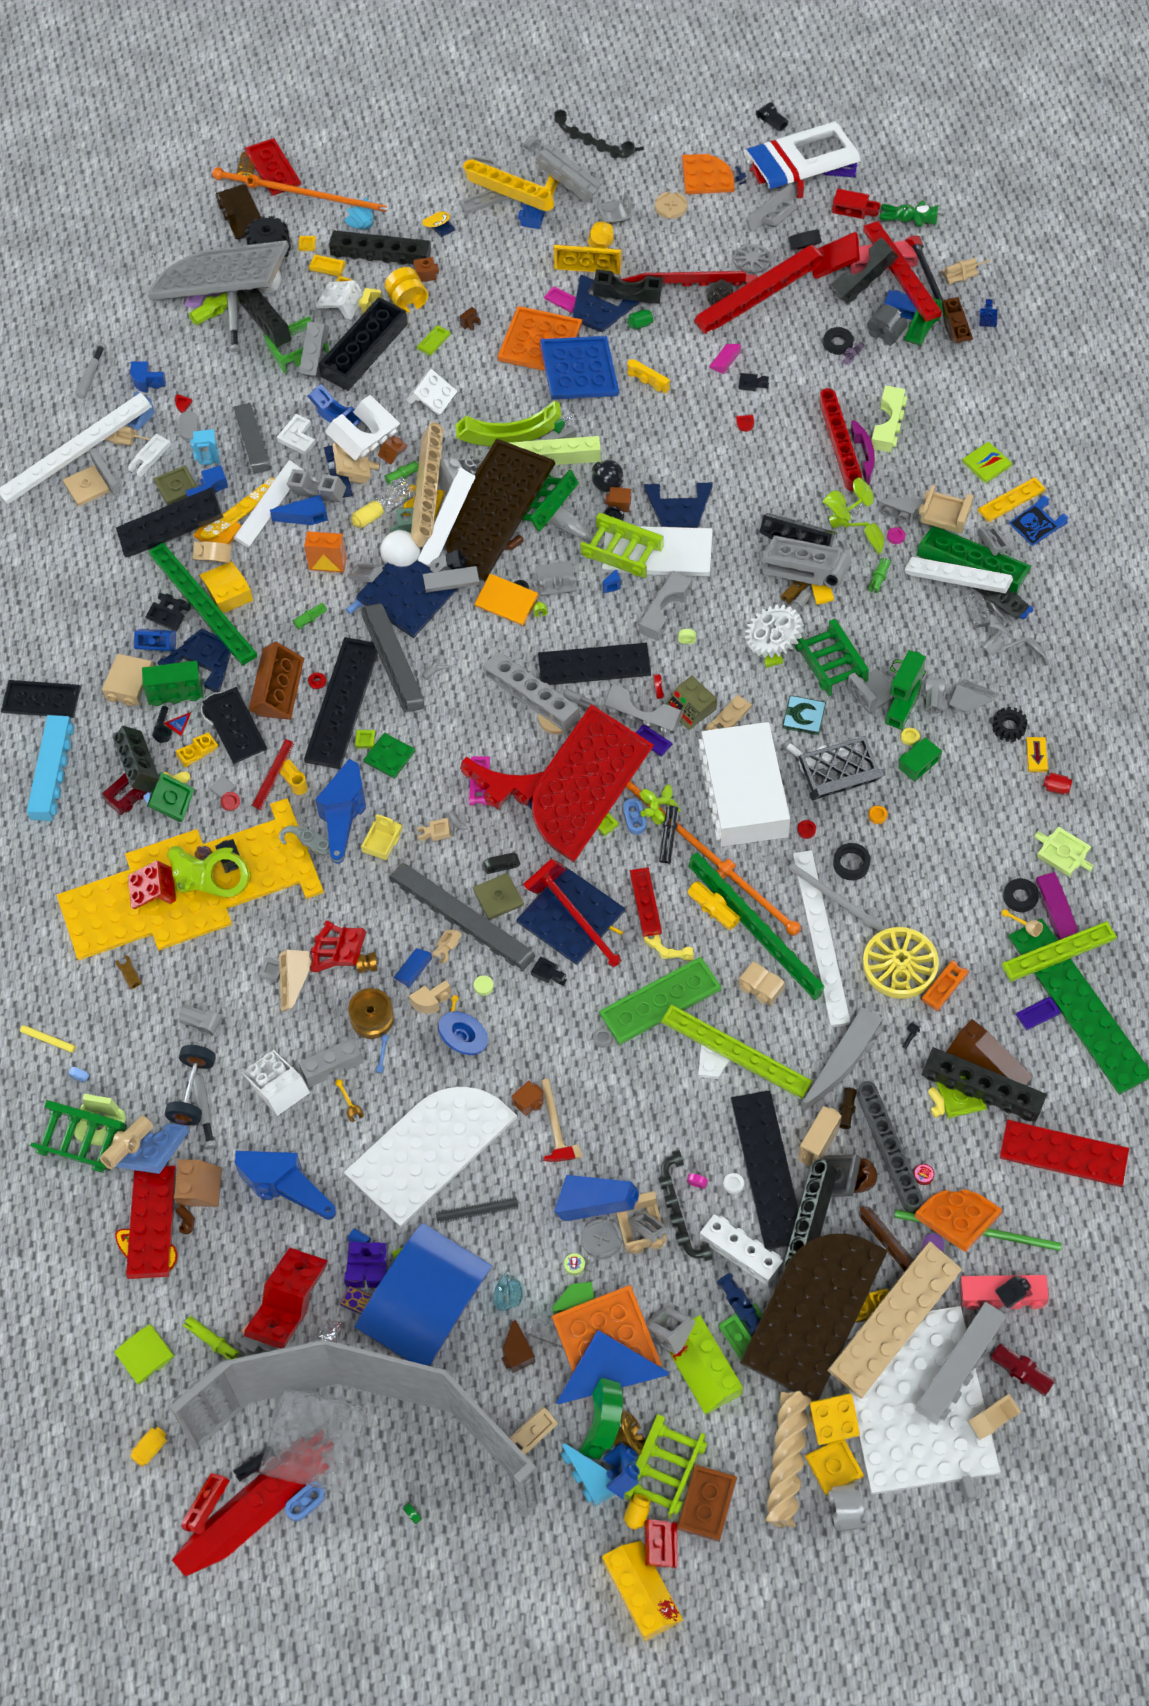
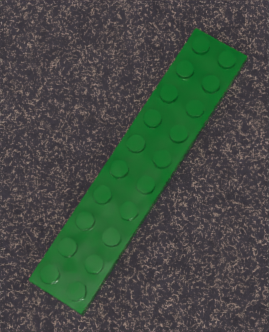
M1042 918L1037 920L1043 924L1042 932L1037 937L1028 934L1025 927L1009 934L1008 938L1020 955L1058 941ZM1071 958L1033 973L1119 1095L1149 1080V1067Z

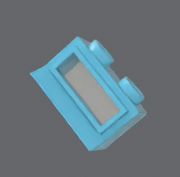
M214 429L193 431V439H190L194 460H198L201 465L214 464V462L220 465L219 449H217Z

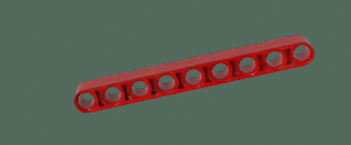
M814 245L806 247L699 313L695 317L694 323L704 334L719 328L820 266L825 259L824 255Z

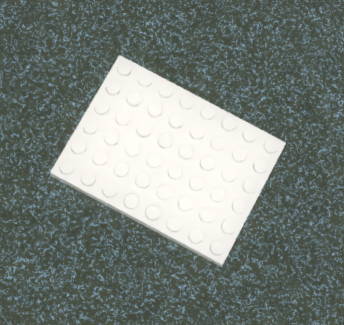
M961 1306L930 1311L862 1399H859L849 1390V1393L853 1396L860 1431L859 1440L871 1495L959 1481L962 1477L968 1475L971 1478L1000 1474L992 1434L980 1440L968 1422L985 1409L976 1368L971 1373L974 1377L968 1386L963 1385L961 1388L962 1395L956 1404L952 1402L949 1406L951 1412L945 1421L940 1420L936 1425L915 1411L918 1401L966 1331ZM866 1321L854 1323L842 1351Z

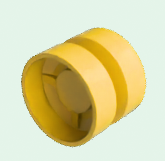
M399 268L393 271L385 281V290L394 305L406 310V313L410 312L407 305L414 303L416 309H419L428 299V291L413 268Z

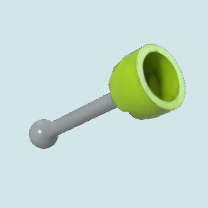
M534 579L531 581V585L534 586V591L539 594L537 588L538 581ZM538 596L537 602L533 607L534 616L540 617L538 612H543L542 616H546L548 614L547 606L545 603L540 602V597Z

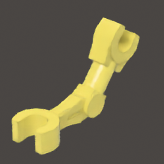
M653 935V939H649L647 936L644 937L645 943L651 948H655L662 959L682 958L686 961H693L694 953L692 947H685L682 950L667 949L661 944L659 935Z

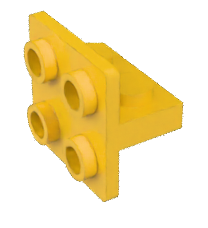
M851 1393L810 1402L811 1413L808 1414L810 1422L814 1426L819 1445L860 1435Z

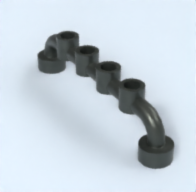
M560 109L554 112V121L559 124L563 131L569 133L571 139H582L583 144L586 146L595 145L597 151L610 152L612 158H628L635 152V144L632 141H625L622 144L621 151L616 145L610 146L606 144L604 139L597 140L592 137L591 133H582L578 127L566 125V111Z
M680 1149L672 1151L673 1156L663 1161L661 1165L662 1177L658 1179L661 1189H666L667 1196H664L667 1209L672 1208L673 1214L669 1215L672 1226H677L679 1231L678 1234H675L678 1246L683 1245L686 1254L692 1258H704L705 1262L712 1260L713 1257L708 1243L700 1245L701 1250H694L692 1248L669 1173V1167L672 1164L680 1167L684 1165Z

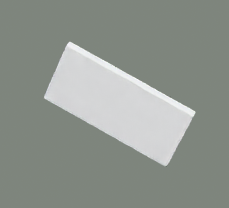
M638 526L664 536V548L662 551L653 550L645 563L647 565V574L671 575L675 571L684 576H710L712 528ZM605 532L604 550L608 547L614 534ZM621 538L612 553L622 556L630 540ZM637 544L629 559L638 562L646 546ZM605 563L602 564V572L612 573L617 570L618 573H629Z

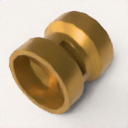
M371 952L368 955H359L357 961L358 973H364L367 970L371 972L378 971L376 952Z

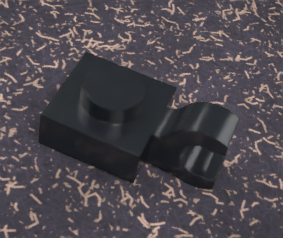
M741 373L738 389L756 391V387L768 389L769 376L758 378V374Z
M541 956L531 970V976L546 983H549L552 979L554 982L564 986L567 981L565 978L566 974L557 971V964Z

